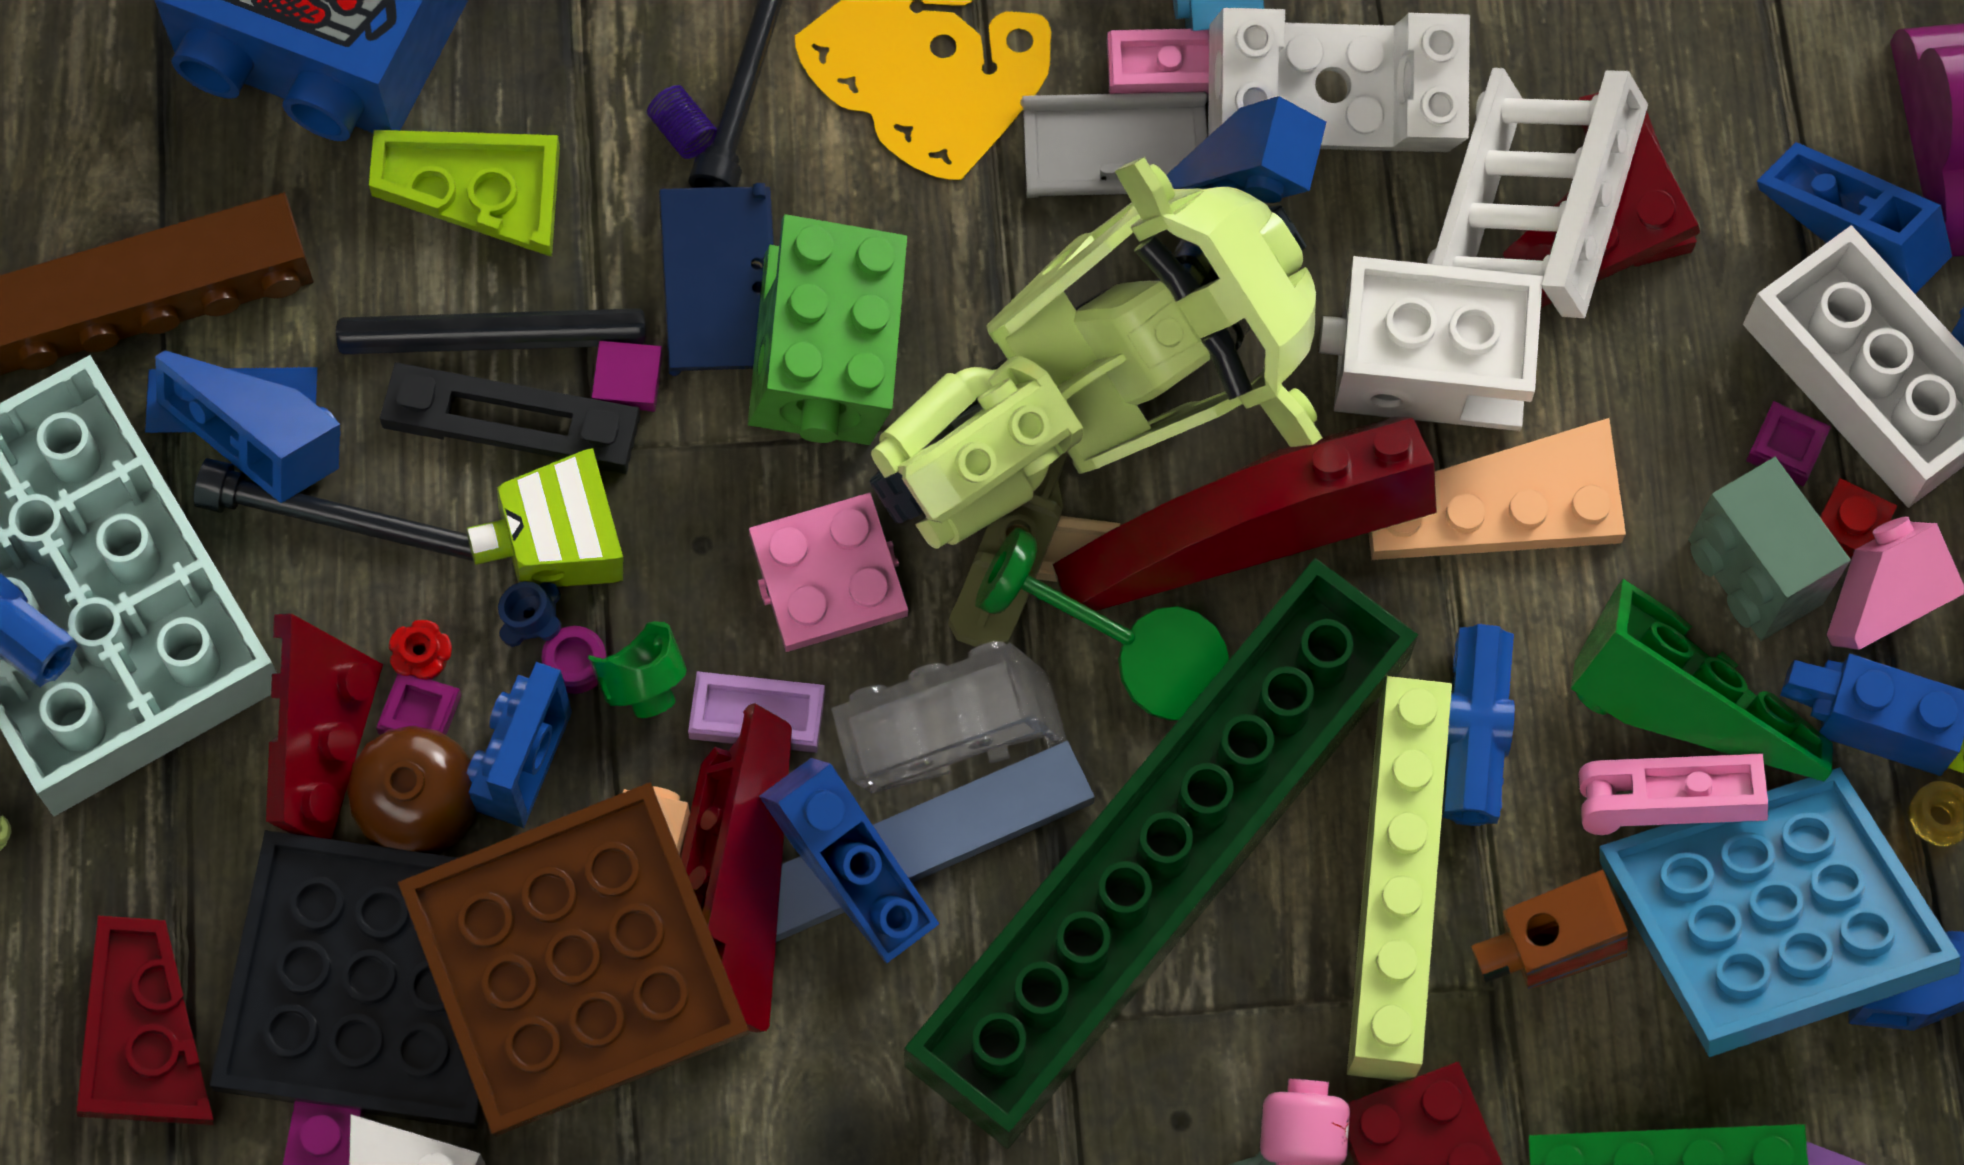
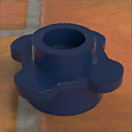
M524 581L512 585L502 594L498 604V613L504 625L499 631V636L506 645L515 647L520 645L523 640L538 637L548 641L558 635L561 630V622L556 617V603L560 600L561 593L555 584L543 582L538 585L534 582ZM535 610L533 617L525 618L528 613Z

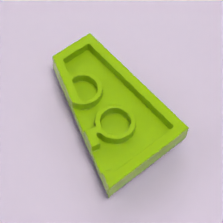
M374 130L369 188L373 197L552 257L560 151L558 135Z

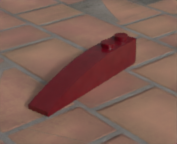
M1391 417L1325 436L1313 445L1279 449L1223 478L1176 497L1110 530L1053 564L1055 576L1063 594L1098 611L1437 513L1434 461L1414 419L1410 417Z

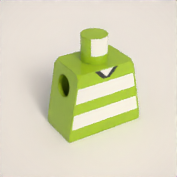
M593 448L580 451L502 483L497 487L498 508L501 520L466 528L475 565L511 557L518 583L530 581L540 585L543 582H551L557 587L623 581V555Z

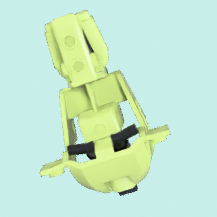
M1145 157L1124 164L1117 169L1115 173L1132 202L1093 232L1082 234L1073 240L986 325L990 337L995 344H998L1006 357L989 369L971 367L963 369L956 374H945L880 435V443L871 451L872 459L879 471L877 475L870 479V484L895 523H902L907 519H913L924 512L926 518L915 525L926 542L936 549L946 543L956 545L1032 500L1033 492L1043 482L1049 465L1066 451L1072 458L1073 465L1078 473H1085L1218 418L1241 404L1246 409L1260 404L1290 447L1313 445L1323 437L1314 425V422L1317 421V414L1308 398L1296 388L1288 392L1282 386V382L1295 371L1310 351L1315 329L1316 306L1315 285L1310 272L1306 267L1298 271L1303 263L1302 250L1306 248V244L1282 205H1275L1269 208L1265 203L1250 194L1231 187L1173 189L1165 173L1154 164L1149 165ZM1167 229L1173 235L1179 237L1181 241L1177 245L1174 255L1155 234ZM1134 233L1138 241L1144 240L1136 247L1134 252L1158 277L1157 280L1135 281L1115 285L1094 295L1074 308L1064 292L1069 286L1131 234ZM1250 329L1253 330L1265 349V368L1252 381H1249L1237 352L1242 345L1246 333ZM1211 356L1225 392L1201 401L1182 404L1147 421L1137 405L1161 395L1208 362Z

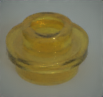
M1936 781L1926 784L1918 790L1909 806V818L1913 829L1922 839L1938 846L1954 845L1964 839L1963 788L1950 782ZM1939 806L1946 809L1951 816V823L1944 825L1936 822L1931 816V808Z

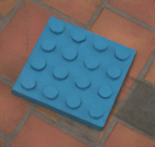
M1840 767L1833 769L1825 782L1808 777L1767 791L1768 821L1668 824L1599 846L1602 868L1709 1057L1959 974L1961 956Z

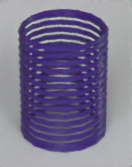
M673 85L664 89L648 105L647 115L682 158H693L704 152V149L713 143L717 128L714 127L682 86Z

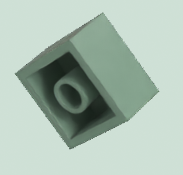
M1776 456L1712 493L1688 539L1691 543L1692 556L1700 570L1709 577L1715 576L1728 595L1727 603L1735 619L1743 627H1751L1760 641L1823 605L1851 561Z

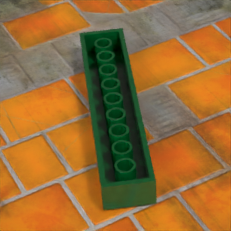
M1314 558L904 1047V1067L1006 1149H1009L1381 696L1387 676L1396 677L1409 662L1418 634L1325 564Z

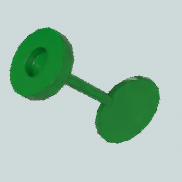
M1021 528L1014 529L999 548L982 580L975 600V607L990 614H1000L1010 606L1022 589L1122 643L1118 657L1121 682L1130 698L1149 715L1168 721H1178L1229 661L1227 646L1216 626L1198 612L1179 606L1157 608L1137 619L1131 628L1128 629L1033 578L1029 573L1037 555V541L1033 535Z

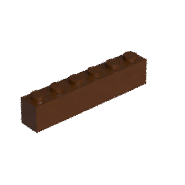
M283 192L0 275V375L19 369H43L54 364L60 357L81 351H104L115 346L121 339L142 333H165L176 328L182 321L203 315H226L235 311L240 304L264 297L272 299L284 298L297 292L301 286L314 283L286 193Z

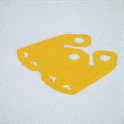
M840 0L795 35V48L801 64L812 81L829 99L840 107L871 114L874 120L875 132L880 142L889 151L912 167L931 176L947 180H962L1021 113L1023 110L1020 103L1023 96H1035L1048 76L1050 67V25L1042 15L1035 13L1007 11L998 14L992 19L989 24L992 62L996 63L997 70L990 75L982 71L984 57L981 35L953 12L921 11L920 13H914L910 9V4L915 0ZM973 0L921 1L924 4L964 6ZM1016 29L1028 31L1033 38V44L1030 49L1025 52L1011 50L1006 42L1007 36L1011 31ZM938 35L952 37L957 45L955 53L947 58L935 56L930 49V43L933 38ZM812 44L829 48L824 64L820 62V54L812 48ZM855 77L858 93H853L848 84L839 83L837 80L839 78L848 79ZM895 124L913 127L911 142L906 141L903 132H899L894 128ZM946 149L948 158L952 163L948 165L942 158H932L928 154Z

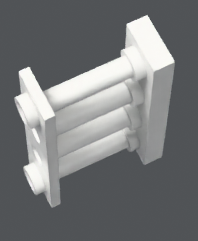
M1492 68L1486 91L1480 94L1477 101L1476 123L1436 249H1433L1429 254L1427 264L1543 276L1542 289L1546 292L1561 317L1585 318L1648 107V103L1630 72L1605 71L1599 94L1595 95L1591 101L1523 99L1505 69ZM1517 123L1589 126L1583 147H1580L1576 153L1509 151ZM1501 175L1573 178L1567 201H1563L1559 207L1493 204ZM1485 228L1557 232L1551 254L1547 255L1543 261L1476 257Z

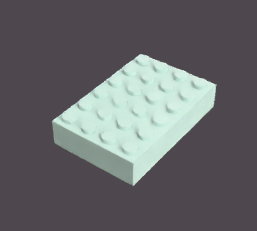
M91 355L1 402L0 573L8 578L27 597L29 605L42 615H46L55 625L64 629L78 645L67 669L55 681L47 682L41 688L0 657V729L36 793L51 814L56 816L270 696L272 673L277 672Z

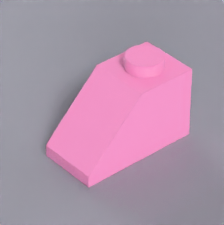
M1909 517L1896 518L1874 529L1872 533L1875 539L1855 549L1827 632L1831 646L1860 650L1964 594V584L1937 523L1910 522Z

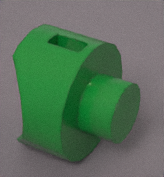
M648 622L629 645L614 655L603 659L591 655L588 656L605 701L611 706L631 705L637 718H649L671 708L676 702L671 688L677 685L686 676L687 672L670 625L665 622Z

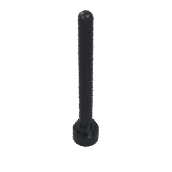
M783 0L757 1L713 144L706 147L703 154L695 157L688 179L691 188L738 187L742 169L738 165L739 157L735 153Z
M210 458L204 460L198 473L194 490V506L222 513L225 508L235 510L238 505H243L474 561L466 533L301 493L280 503L255 482L245 480L244 473L235 471L233 464Z

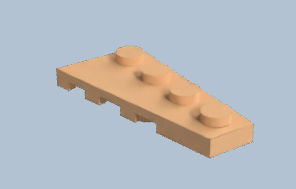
M1609 418L1435 471L1437 513L1368 533L1371 560L1620 544L1623 542L1626 532Z

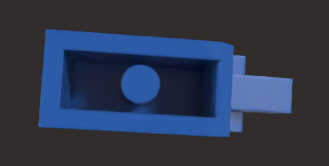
M1850 653L1843 663L1827 660L1825 666L1820 667L1794 660L1787 670L1780 695L1812 707L1810 716L1822 721L1819 732L1828 740L1938 776L1944 773L1960 753L1964 738V690Z

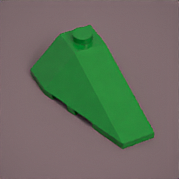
M1625 579L1621 580L1575 660L1571 689L1576 692L1578 698L1586 707L1598 714L1606 715L1609 713L1624 724L1727 754H1763L1765 765L1825 782L1832 773L1833 743L1773 693L1762 691L1758 695L1754 694L1748 689L1747 683L1741 674L1735 670L1739 666L1723 651L1717 657H1711L1686 637L1693 626L1676 612Z

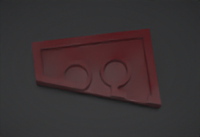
M1646 122L1641 127L1596 282L1700 234L1699 224ZM1567 193V194H1566L1557 204H1555L1554 206H1555V207H1559L1560 204H1561L1563 201H1567V197H1568V194H1569V193ZM1527 230L1502 253L1504 259L1543 261L1547 255L1551 254L1557 232ZM1543 289L1541 308L1552 303Z
M292 613L274 614L273 638L282 639L281 673H272L271 698L279 699L278 736L269 742L266 822L290 834L332 840L348 786L352 765L356 759L383 664Z

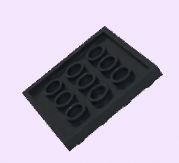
M265 830L210 1087L215 1092L291 1103L299 1101L361 1110L362 1113L477 1130L482 1106L398 884L399 881L455 860L457 857Z

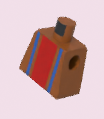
M1600 870L1507 908L1503 911L1506 933L1471 945L1476 963L1485 983L1521 970L1528 989L1627 957L1628 930L1603 870ZM1538 935H1548L1555 939L1553 943L1547 946H1537L1531 942Z

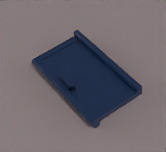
M755 183L753 187L660 189L659 208L668 373L672 376H677L681 371L753 369L764 257L769 245H774L770 187H765L764 183ZM753 261H758V262H760V263L762 264V268H761V266H760L759 264H757V263H754V264H752V265H751V263H752Z

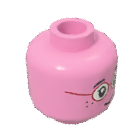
M1288 1079L1287 1092H1274L1265 1098L1263 1103L1260 1151L1266 1160L1276 1163V1165H1341L1346 1160L1350 1109L1343 1099L1328 1096L1329 1082Z

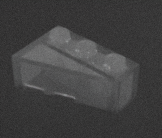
M997 641L973 648L968 653V659L948 666L942 663H935L919 667L908 675L909 680L891 687L873 685L853 692L849 696V702L831 708L850 780L872 794L950 774V764L987 752L989 762L994 763L1010 758L1007 746L1042 737L1046 738L1048 748L1067 741L1048 673L1012 643L1005 644L1004 642Z

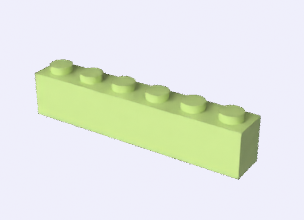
M1387 676L1379 699L1347 1075L1404 1082L1415 1078L1422 1066L1452 683Z

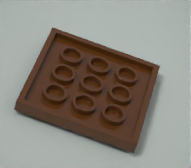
M651 782L398 882L491 1133L495 1137L750 1034Z

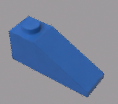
M1795 142L1757 180L1760 191L1825 243L1852 225L1914 294L1952 257L1940 204Z
M166 350L155 356L157 402L278 502H285L339 469L340 423L337 422L329 410L324 407H318L299 390Z

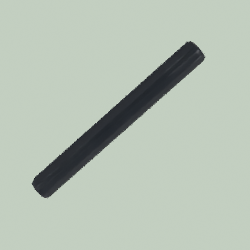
M639 308L342 317L337 320L335 335L338 350L342 354L599 347V341L643 344L646 338V319L643 310Z

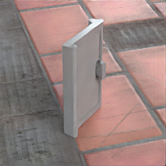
M1171 92L1023 96L1020 103L1023 107L1026 198L1127 194L1115 171L1124 164L1145 157L1149 165L1154 164L1165 175L1168 174L1207 138L1205 104L1208 101L1207 93Z

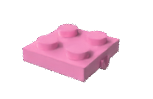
M871 492L749 528V536L763 579L758 580L764 605L771 604L786 652L908 616V607L895 567L899 566V562L895 558L892 541L886 542Z

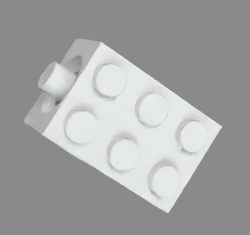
M1353 256L1343 298L1342 318L1323 316L1320 331L1319 353L1339 355L1334 411L1382 417H1410L1420 421L1521 431L1524 401L1531 402L1535 393L1542 294L1541 283L1543 276Z

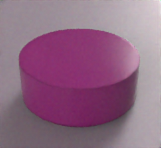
M568 626L561 628L556 637L545 642L541 657L542 664L561 670L567 693L578 694L587 692L598 685L588 656L591 655L603 659L607 655L602 640L592 630L581 626Z

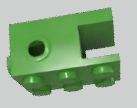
M784 214L781 223L779 246L769 245L764 257L748 426L798 433L803 439L817 443H828L835 440L865 445L872 443L893 407L907 235Z

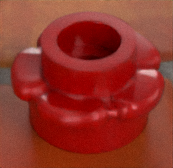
M415 620L410 627H399L392 634L388 645L389 650L392 652L390 664L399 675H410L423 680H431L444 670L447 661L451 657L452 644L447 634L439 632L440 629L436 623L429 620ZM417 645H423L426 649L423 654L417 655L413 652L414 648Z

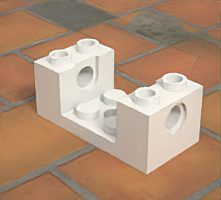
M1223 8L1209 25L1208 136L1239 108L1280 96L1327 122L1320 149L1449 152L1469 138L1470 14L1408 13L1396 25L1388 26L1285 23V9ZM1335 71L1345 79L1347 94L1343 101L1329 103L1318 95L1315 82L1319 73Z

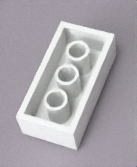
M1852 225L1757 294L1743 323L1744 327L1908 508L1964 467V347Z

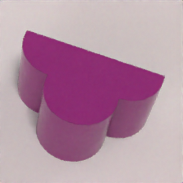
M1964 23L1898 29L1890 43L1922 195L1924 198L1941 205L1952 257L1964 256Z

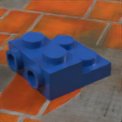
M536 662L529 678L518 675L510 694L503 691L498 696L489 723V727L494 729L492 738L486 752L481 750L475 752L467 770L468 777L472 782L469 795L476 812L522 828L525 827L572 714L561 670Z

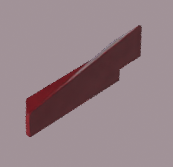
M753 703L748 705L743 711L744 718L740 737L729 751L714 747L700 765L681 859L748 1030L750 1032H764L770 1026L784 833L759 795L789 774L792 728L784 719Z

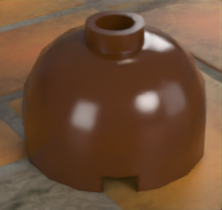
M416 726L387 730L367 743L352 765L347 787L352 817L365 837L377 846L436 855L441 854L462 840L477 816L475 806L469 795L472 782L468 777L467 770L471 760L460 744L440 731Z

